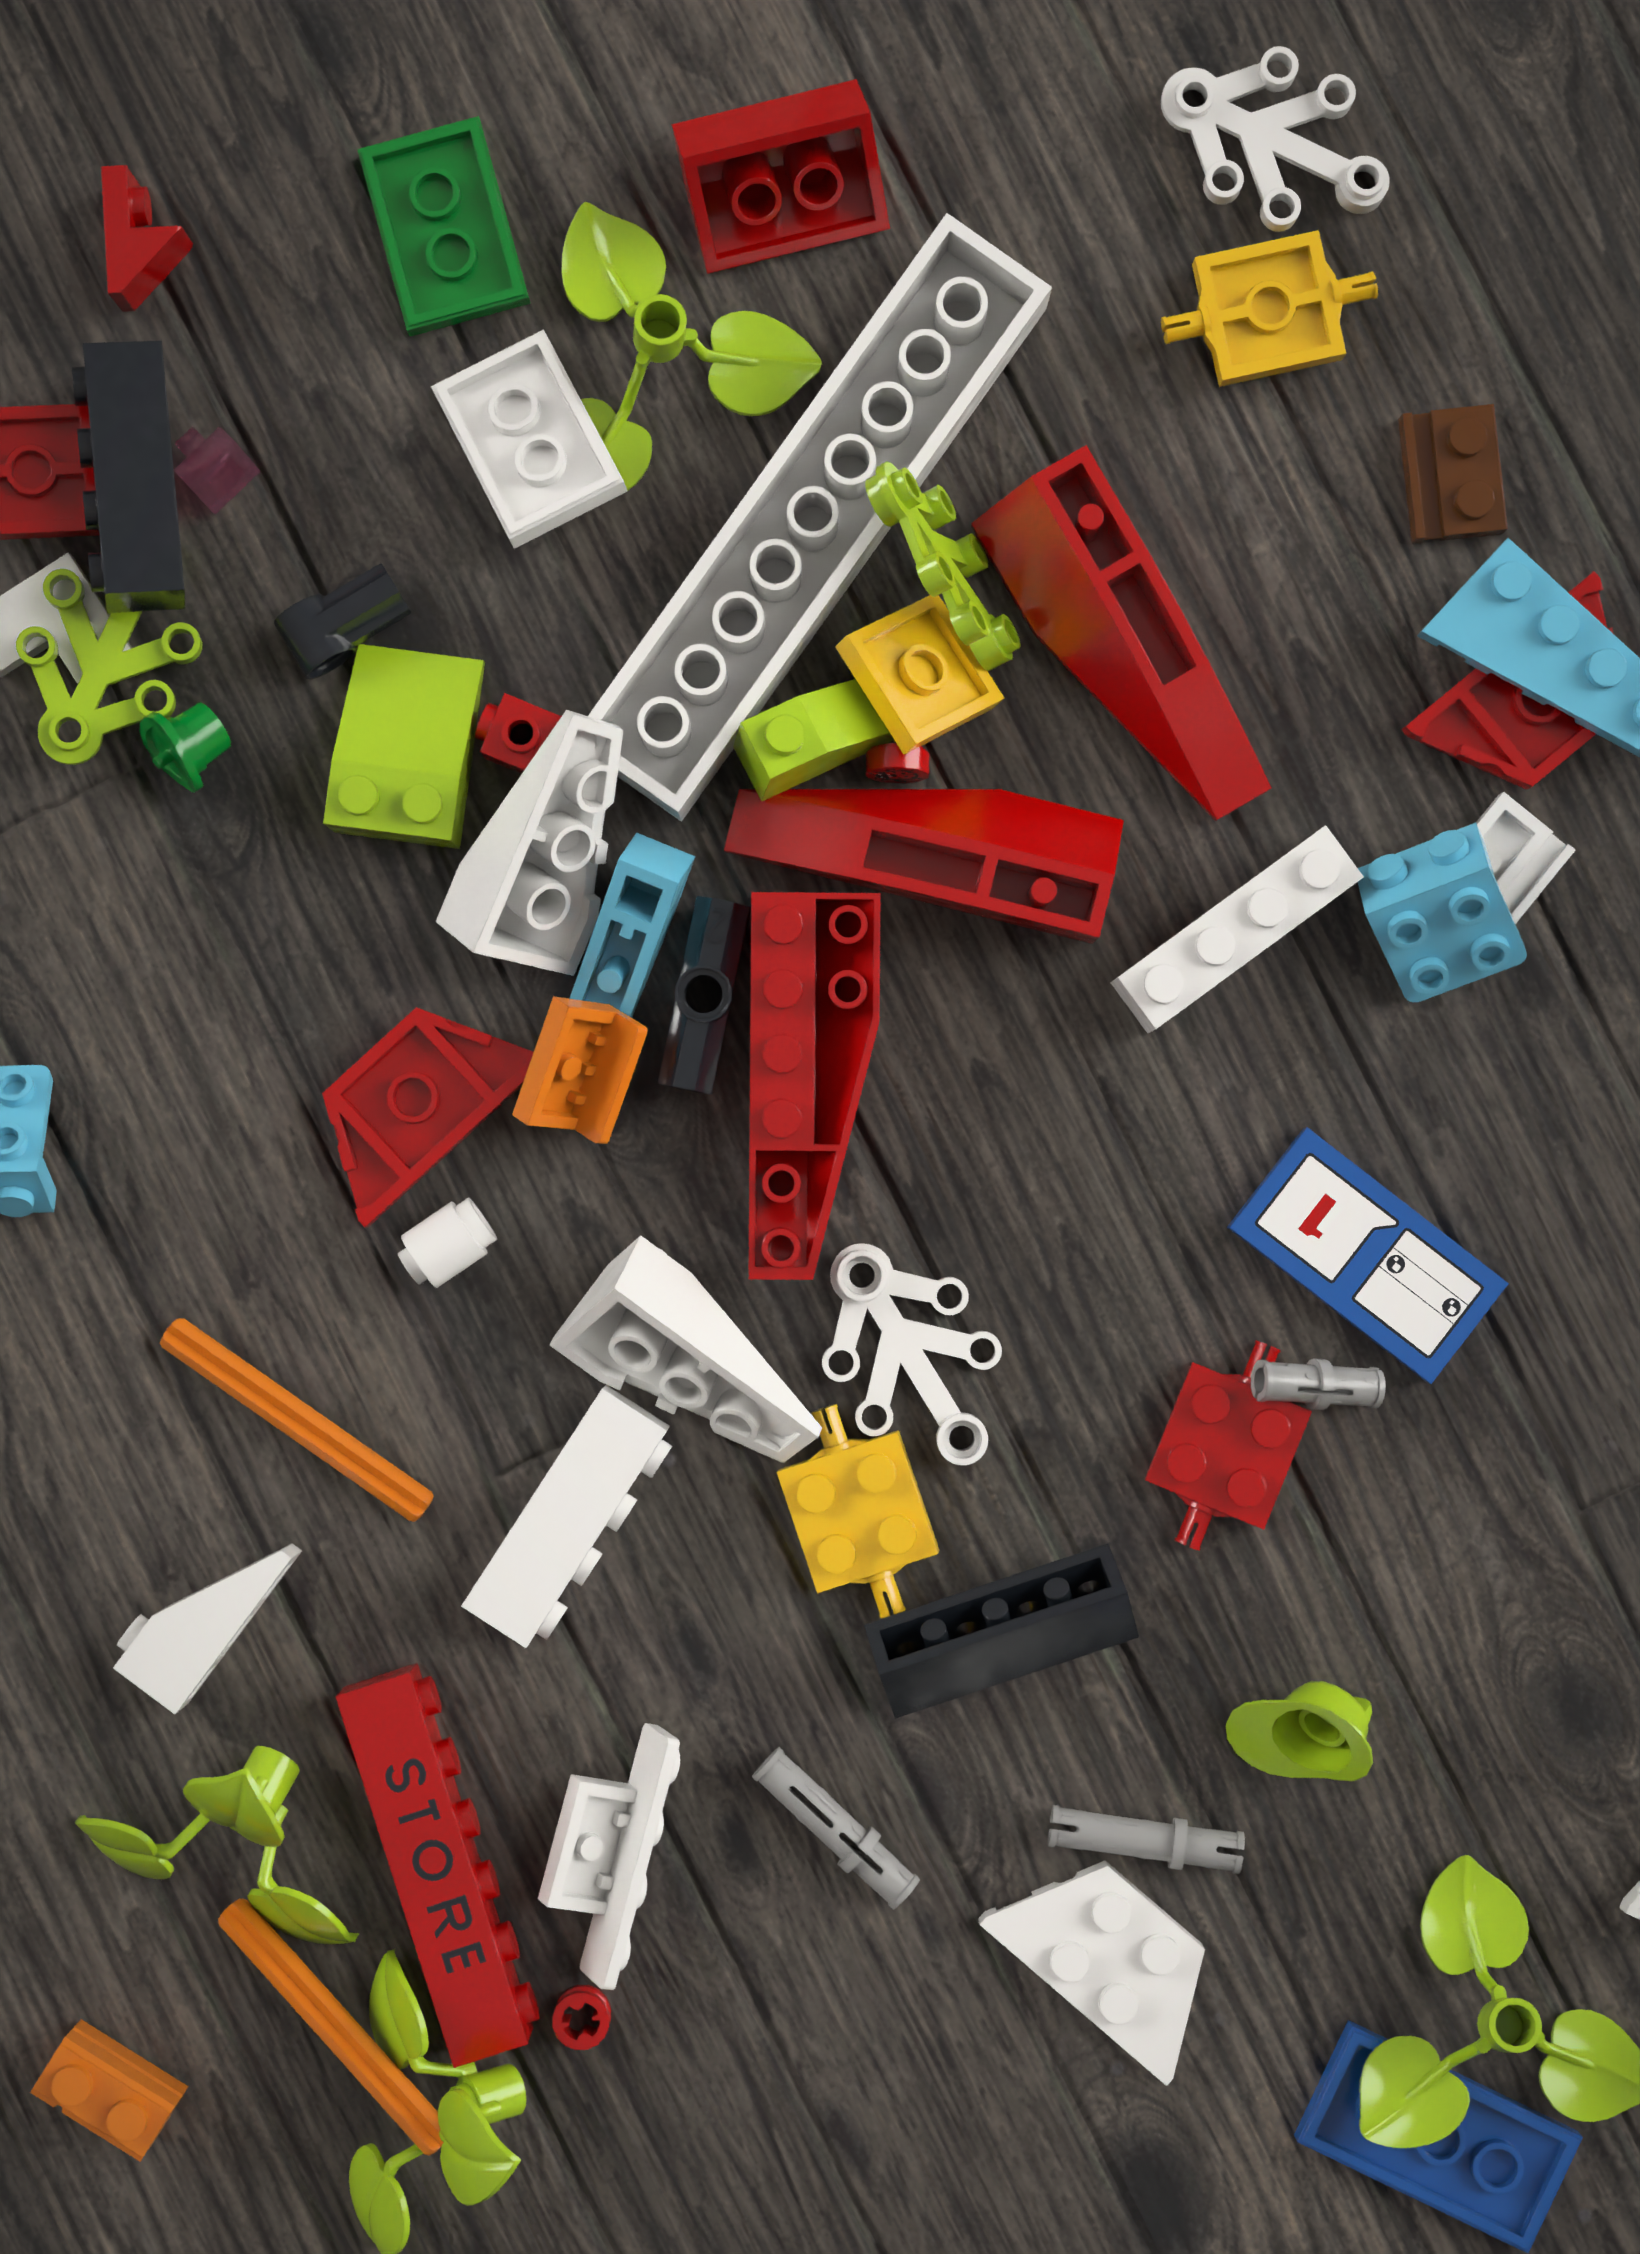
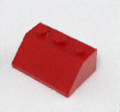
M857 79L671 124L707 274L890 229L871 112Z

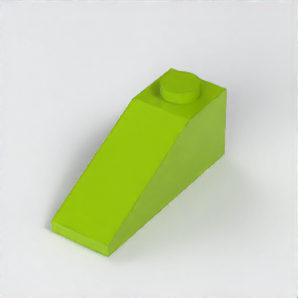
M854 679L799 695L740 722L733 748L761 801H764L866 754L873 746L887 744L894 741L862 688Z

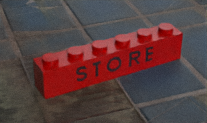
M418 1663L345 1686L335 1697L453 2068L527 2045L534 2027L532 2022L539 2020L536 1997L529 1982L520 1984L513 1960L520 1958L517 1938L509 1920L500 1923L493 1901L494 1898L500 1897L497 1875L490 1859L481 1861L473 1837L481 1834L479 1819L470 1798L461 1800L454 1776L461 1774L460 1760L452 1738L442 1739L434 1715L441 1713L442 1707L433 1678L431 1676L422 1678Z

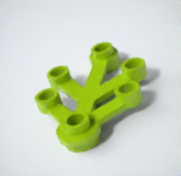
M888 461L877 466L876 475L865 481V488L870 503L886 526L892 527L900 523L924 588L932 597L942 593L949 610L951 623L959 639L966 646L970 645L977 661L987 671L1012 660V652L1021 647L1020 639L1013 623L1005 614H1001L996 618L989 614L964 578V576L969 578L988 568V559L981 543L972 533L954 541L932 530H937L956 519L955 508L947 492L942 486L937 485L922 493L914 476L907 468L903 467L898 470Z
M56 569L50 572L43 582V592L49 603L59 611L83 673L72 698L55 663L58 655V644L48 630L38 626L24 629L17 638L16 650L21 659L31 666L47 706V710L38 724V739L41 747L53 760L66 765H77L87 762L97 754L105 734L139 723L144 717L153 712L147 710L144 706V699L149 692L159 690L167 695L165 707L160 711H156L161 713L166 719L173 714L176 707V698L170 687L162 681L149 680L139 686L134 698L98 708L107 686L173 662L178 664L192 663L201 654L202 640L193 626L178 622L167 627L162 638L123 651L142 611L111 613L99 640H97L83 603L85 589L79 577L68 569ZM61 580H70L75 583V592L67 600H58L53 597V588ZM179 633L189 634L194 639L192 649L185 654H177L170 647L171 640ZM35 637L45 638L49 644L48 651L40 658L29 657L26 652L27 643ZM67 721H76L81 726L80 737L71 743L61 741L58 735L60 726Z

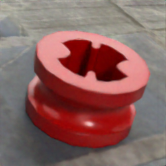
M576 1985L567 1989L559 1997L552 2016V2028L557 2039L566 2047L574 2050H588L597 2046L605 2038L611 2021V2006L607 1996L598 1988L590 1985ZM585 2003L593 2006L595 2009L592 2020H600L595 2028L585 2024L579 2031H576L569 2026L572 2015L564 2014L568 2007L579 2010Z

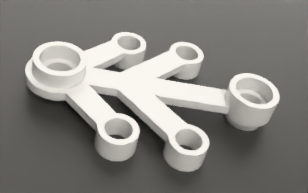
M1281 46L1273 47L1263 55L1260 63L1218 78L1200 68H1186L1178 71L1167 81L1163 89L1161 109L1171 126L1179 131L1190 133L1205 174L1203 190L1206 197L1213 203L1223 205L1234 201L1239 195L1244 182L1241 168L1235 162L1226 160L1217 128L1239 138L1262 202L1260 208L1261 221L1272 231L1282 232L1291 228L1301 210L1300 199L1293 190L1285 187L1274 156L1335 184V193L1339 204L1351 213H1369L1382 202L1389 188V174L1379 160L1370 156H1358L1349 160L1287 130L1322 117L1338 119L1346 115L1356 95L1355 86L1348 77L1342 74L1329 75L1321 81L1316 91L1251 113L1230 102L1264 88L1272 92H1281L1289 88L1295 79L1299 67L1298 59L1290 49ZM1273 61L1282 62L1288 68L1289 74L1282 78L1274 77L1269 73L1267 64ZM1331 88L1339 89L1345 96V103L1341 105L1330 104L1324 96V91ZM1188 90H1196L1203 95L1205 103L1199 107L1189 106L1183 100L1182 95ZM1358 172L1371 174L1375 180V187L1371 189L1360 188L1354 181V174ZM1220 173L1227 174L1234 181V188L1229 191H1221L1214 186L1212 177ZM1274 201H1283L1290 207L1291 215L1283 219L1277 218L1271 213L1269 204Z
M860 1243L846 1247L836 1256L830 1271L832 1287L843 1302L833 1344L823 1354L822 1367L825 1374L836 1382H846L855 1377L860 1368V1358L855 1348L868 1308L882 1332L866 1399L859 1403L855 1411V1420L858 1428L868 1436H880L885 1434L892 1426L893 1411L890 1404L901 1362L939 1425L936 1433V1442L943 1457L956 1465H969L978 1461L984 1455L988 1446L987 1430L977 1417L969 1413L960 1412L922 1349L965 1359L972 1367L979 1370H987L994 1367L1001 1358L1002 1347L1000 1341L996 1336L987 1331H976L972 1334H966L904 1319L889 1296L893 1295L930 1302L939 1313L956 1315L964 1310L968 1303L969 1294L965 1284L954 1277H943L939 1280H934L893 1270L888 1256L881 1249L870 1244ZM857 1263H867L874 1270V1279L866 1287H857L850 1280V1270ZM954 1284L960 1289L961 1300L957 1306L944 1308L938 1303L937 1293L943 1285ZM980 1338H986L994 1345V1354L986 1362L975 1361L970 1353L972 1343ZM844 1350L851 1354L854 1362L852 1369L848 1373L836 1374L830 1369L829 1358L834 1352ZM870 1405H879L886 1412V1421L879 1428H869L862 1421V1413ZM966 1426L972 1430L973 1442L969 1447L956 1449L950 1444L949 1436L955 1427Z

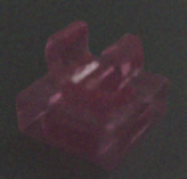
M220 426L206 440L194 427H191L174 443L187 457L174 469V472L214 514L218 513L261 472Z

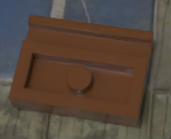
M1494 404L1431 410L1429 413L1422 414L1403 413L1398 419L1412 544L1422 543V541L1440 539V541L1502 535L1508 529Z

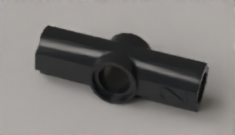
M696 897L682 969L675 986V1002L658 1084L692 1092L713 1094L728 1017L733 1006V993L751 907L717 898ZM700 979H711L722 988L720 1005L708 1013L696 1012L687 1003L689 987Z

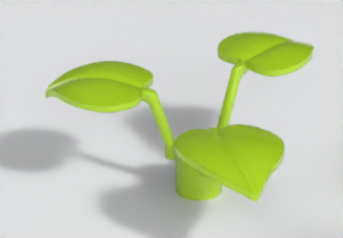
M584 202L579 207L569 226L563 246L562 281L566 296L580 314L595 322L609 321L624 309L629 317L634 318L633 341L638 354L622 404L617 413L602 400L584 398L581 401L624 480L627 490H630L644 476L652 456V439L650 434L642 426L626 421L633 409L645 371L650 362L665 363L671 361L679 355L683 346H689L701 361L713 363L709 370L708 385L711 393L719 403L739 415L761 416L785 405L819 373L822 361L811 345L796 331L772 317L753 311L732 312L720 317L714 323L711 330L712 350L707 349L697 338V331L686 328L687 318L682 305L668 295L658 294L664 284L666 262L663 251L657 241L636 224L610 215L591 203Z
M257 1746L254 1748L243 1769L225 1776L200 1777L189 1780L183 1788V1794L200 1814L169 1843L155 1844L143 1831L116 1821L87 1818L86 1815L79 1816L75 1821V1824L89 1836L99 1850L112 1861L137 1875L153 1879L170 1878L174 1867L167 1859L173 1858L208 1822L213 1821L219 1825L230 1827L246 1839L264 1846L257 1881L260 1889H251L247 1898L252 1907L267 1922L288 1935L318 1944L355 1942L359 1933H349L343 1923L322 1903L300 1891L278 1886L272 1877L276 1849L285 1838L281 1824L288 1813V1809L282 1803L300 1772L299 1767L293 1760L275 1749Z
M1464 1855L1455 1859L1437 1877L1426 1897L1420 1922L1421 1939L1429 1959L1440 1971L1449 1975H1460L1475 1969L1479 1982L1490 1993L1492 2000L1483 2006L1478 2016L1477 2025L1480 2038L1476 2042L1448 2055L1442 2061H1440L1435 2048L1428 2041L1415 2036H1395L1376 2046L1364 2063L1360 2077L1359 2129L1362 2136L1372 2143L1386 2147L1413 2148L1432 2144L1450 2135L1463 2121L1469 2107L1470 2097L1464 2083L1449 2071L1456 2065L1481 2053H1487L1491 2048L1499 2052L1522 2053L1535 2046L1539 2051L1548 2054L1539 2069L1540 2087L1551 2106L1561 2115L1581 2122L1606 2120L1639 2105L1640 2049L1620 2026L1608 2017L1592 2010L1576 2009L1565 2011L1553 2023L1550 2043L1545 2040V2035L1542 2032L1541 2018L1535 2007L1520 1998H1507L1505 1988L1498 1985L1490 1976L1487 1967L1503 1968L1509 1966L1522 1954L1528 1941L1529 1926L1527 1915L1520 1900L1513 1891L1501 1880L1486 1871L1471 1856Z
M395 1949L388 1950L381 1959L370 1992L369 2017L373 2036L378 2046L400 2070L410 2064L411 2069L415 2073L458 2077L459 2080L456 2086L451 2087L443 2096L438 2108L439 2137L443 2142L440 2153L441 2167L450 2190L459 2202L467 2206L481 2203L500 2190L521 2161L518 2156L499 2140L489 2124L521 2115L526 2107V2090L523 2079L516 2067L510 2063L477 2072L474 2062L453 2068L452 2064L426 2060L423 2056L428 2050L429 2041L422 2011L397 1960ZM370 2143L360 2147L351 2161L349 2188L352 2203L362 2227L381 2254L400 2253L409 2237L410 2217L404 2192L394 2176L402 2165L423 2154L415 2144L392 2156L385 2163L376 2145Z

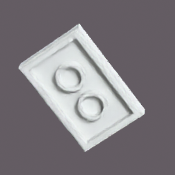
M544 329L431 386L514 549L628 491L624 480Z

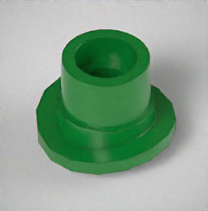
M201 702L174 718L169 717L166 719L161 713L152 712L140 721L139 732L145 748L153 758L155 766L158 769H163L177 783L193 793L204 786L199 773L207 768V764L231 747L229 735L214 712Z

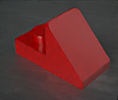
M127 165L101 166L108 294L122 312L135 311L189 253L193 243L181 226L143 228V226H151L152 206L148 188L140 186Z

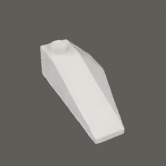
M566 710L459 864L436 922L473 953L574 976L599 916L601 899L594 894L598 864L606 863L608 843L602 840L605 810L614 803L624 731L619 726Z
M639 1236L606 1266L550 1343L552 1348L598 1381L617 1390H620L623 1383L626 1382L658 1396L655 1406L671 1414H675L679 1406L710 1420V1426L714 1433L781 1463L786 1462L818 1438L822 1429L819 1423L695 1276L642 1236Z

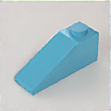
M639 833L634 835L617 861L569 999L610 1004L631 1018L633 1017L677 909L695 856Z

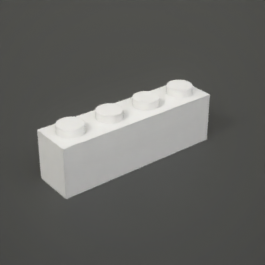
M1325 825L1110 983L1145 1031L1150 1033L1364 878V876Z
M605 1385L461 1607L527 1648L535 1634L547 1640L568 1608L557 1600L569 1581L573 1580L582 1586L603 1553L592 1547L605 1526H608L617 1532L635 1505L637 1499L627 1493L640 1472L652 1478L672 1446L662 1440L670 1426L608 1385Z

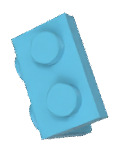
M1476 822L1457 830L1442 832L1432 840L1396 854L1383 855L1372 863L1358 868L1364 878L1358 881L1365 915L1403 995L1408 1001L1420 1002L1517 966L1526 959L1525 945L1495 879L1486 845Z
M44 1065L0 1066V1214L9 1217H24L31 1213L54 1212L57 1190L43 1158L53 1086L50 1070Z

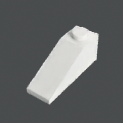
M290 1544L163 1608L152 1615L150 1619L140 1614L117 1643V1646L125 1652L113 1669L173 1714H176L191 1701L302 1550L294 1544Z

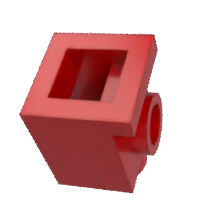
M504 693L499 706L488 703L481 714L475 731V738L484 741L480 753L485 759L522 774L562 716ZM518 724H528L533 728V737L525 745H516L511 742L510 733Z

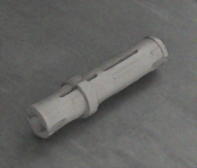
M780 1747L776 1748L758 1767L752 1778L756 1782L759 1781L798 1821L804 1824L840 1858L837 1865L843 1871L849 1873L853 1870L888 1902L889 1907L893 1910L897 1908L920 1881L919 1877L916 1874H912L879 1842L880 1833L872 1826L865 1829L823 1788L788 1758ZM794 1786L832 1822H826L790 1787ZM840 1833H845L866 1855H868L881 1868H875L852 1844H850L846 1839H844L840 1835Z
M1059 1805L1052 1806L1050 1823L1075 1826L1076 1831L1069 1832L1049 1829L1048 1847L1054 1848L1057 1846L1132 1856L1141 1859L1167 1861L1168 1868L1182 1870L1183 1865L1188 1864L1232 1871L1234 1874H1239L1241 1871L1243 1856L1218 1853L1216 1849L1217 1847L1244 1850V1832L1188 1826V1820L1173 1818L1172 1824L1153 1820L1061 1808Z

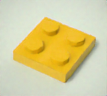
M929 595L846 635L835 646L904 755L992 710L1004 699L988 671L977 661L970 645L966 646L959 639L951 623L949 610L939 595L936 597Z

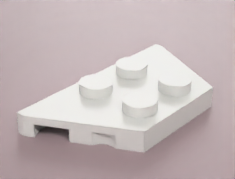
M1102 1861L1077 1872L1074 1878L1065 1882H1053L1031 1891L1032 1896L999 1910H996V1907L983 1912L978 1918L980 1926L1167 2086L1172 2081L1205 1951L1200 1941L1107 1861Z

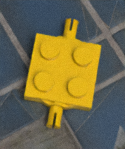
M1317 230L1195 257L1192 268L1199 295L1197 311L1161 317L1162 332H1165L1163 338L1166 345L1171 342L1202 336L1212 353L1219 387L1343 360L1346 355V349L1340 327L1342 305L1368 299H1377L1378 285L1377 283L1373 284L1376 280L1373 271L1337 280L1334 272L1325 260L1320 233Z
M837 1404L829 1405L825 1408L832 1431L823 1408L811 1412L814 1419L822 1427L819 1435L824 1448L808 1460L779 1469L777 1475L817 1593L848 1583H870L880 1613L879 1616L880 1618L891 1616L892 1613L885 1592H887L894 1614L906 1610L894 1574L906 1564L937 1555L939 1547L899 1430L869 1440H848Z

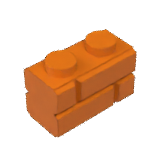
M80 2019L64 2037L30 2093L52 2107L61 2106L63 2114L141 2162L189 2086Z

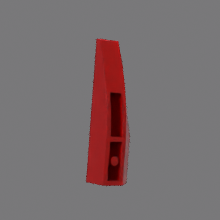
M1087 445L1028 478L971 523V528L1037 639L1215 821L1272 789L1248 737L1187 619Z
M739 789L724 852L1093 944L1100 937L1115 876L1124 820L1002 789H788L764 801H761L755 789Z
M751 892L748 1279L813 1280L880 1022L881 893Z

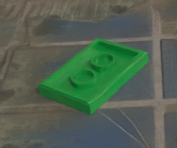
M479 116L357 149L406 330L410 337L531 304Z

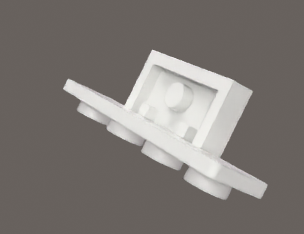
M645 1723L643 1725L628 1783L570 1775L538 1900L546 1907L593 1913L580 1962V1970L600 1989L614 1990L619 1972L628 1963L631 1949L629 1935L636 1909L642 1905L646 1896V1870L653 1846L659 1842L663 1831L664 1819L662 1810L669 1784L677 1777L680 1767L679 1739L654 1724Z

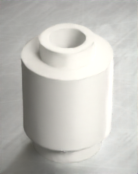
M468 1197L458 1205L452 1201L402 1234L401 1239L406 1248L400 1251L398 1256L417 1284L420 1285L428 1279L434 1287L438 1288L487 1255L486 1247L496 1241L497 1237L481 1211Z

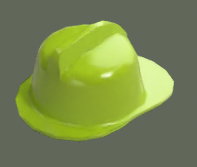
M1324 1681L1305 1683L1296 1688L1284 1700L1245 1702L1231 1712L1226 1723L1227 1740L1236 1754L1252 1767L1271 1775L1289 1778H1328L1338 1781H1355L1366 1776L1373 1764L1372 1749L1366 1740L1368 1724L1372 1716L1370 1701L1364 1698L1353 1697L1340 1687Z

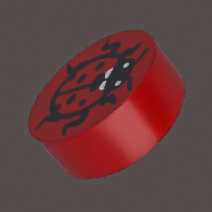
M897 743L873 746L866 752V777L886 783H913L926 780L929 777L930 753L920 746L904 755Z

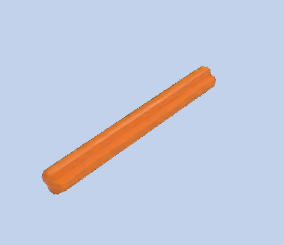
M179 1318L174 1320L164 1332L160 1341L163 1349L407 1520L417 1521L430 1506L434 1497L432 1491L186 1319Z
M239 1898L230 1904L218 1918L219 1926L423 2154L430 2156L436 2153L443 2144L439 2137L438 2111L271 1925L252 1907L248 1900Z

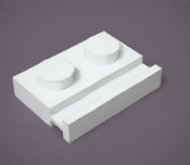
M1502 792L1495 798L1476 823L1484 839L1495 879L1516 924L1574 853L1575 849L1569 844L1565 845L1552 834L1553 831L1509 795Z

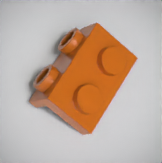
M553 996L512 1115L529 1126L575 1130L594 1143L607 1144L647 1036V1027L610 1004Z

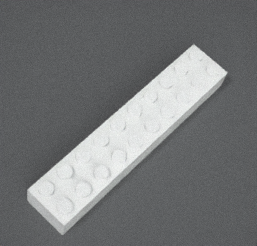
M946 213L588 715V717L617 725L624 730L617 775L620 779L682 822L734 749L733 744L740 722L759 714L891 527L886 526L874 511L866 492L865 481L876 475L877 466L888 461L898 470L903 467L907 468L914 476L918 486L922 485L1047 309L1052 286Z

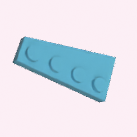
M1507 538L1417 636L1436 647L1438 645L1445 647L1465 658V663L1487 675L1492 673L1522 689V694L1542 705L1549 704L1575 718V723L1640 757V658L1513 541Z

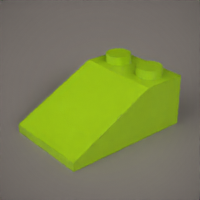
M364 644L358 645L331 761L323 820L324 825L335 833L460 849L484 674V660Z

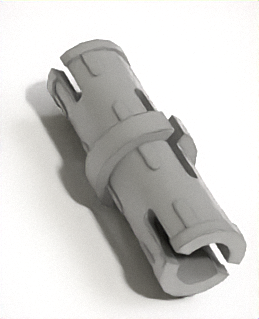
M1313 1358L1307 1364L1258 1360L1251 1374V1391L1253 1397L1257 1398L1258 1402H1265L1267 1400L1305 1403L1307 1408L1311 1410H1325L1330 1404L1368 1406V1408L1376 1409L1382 1404L1386 1389L1384 1373L1378 1367L1332 1366L1330 1361L1326 1359Z

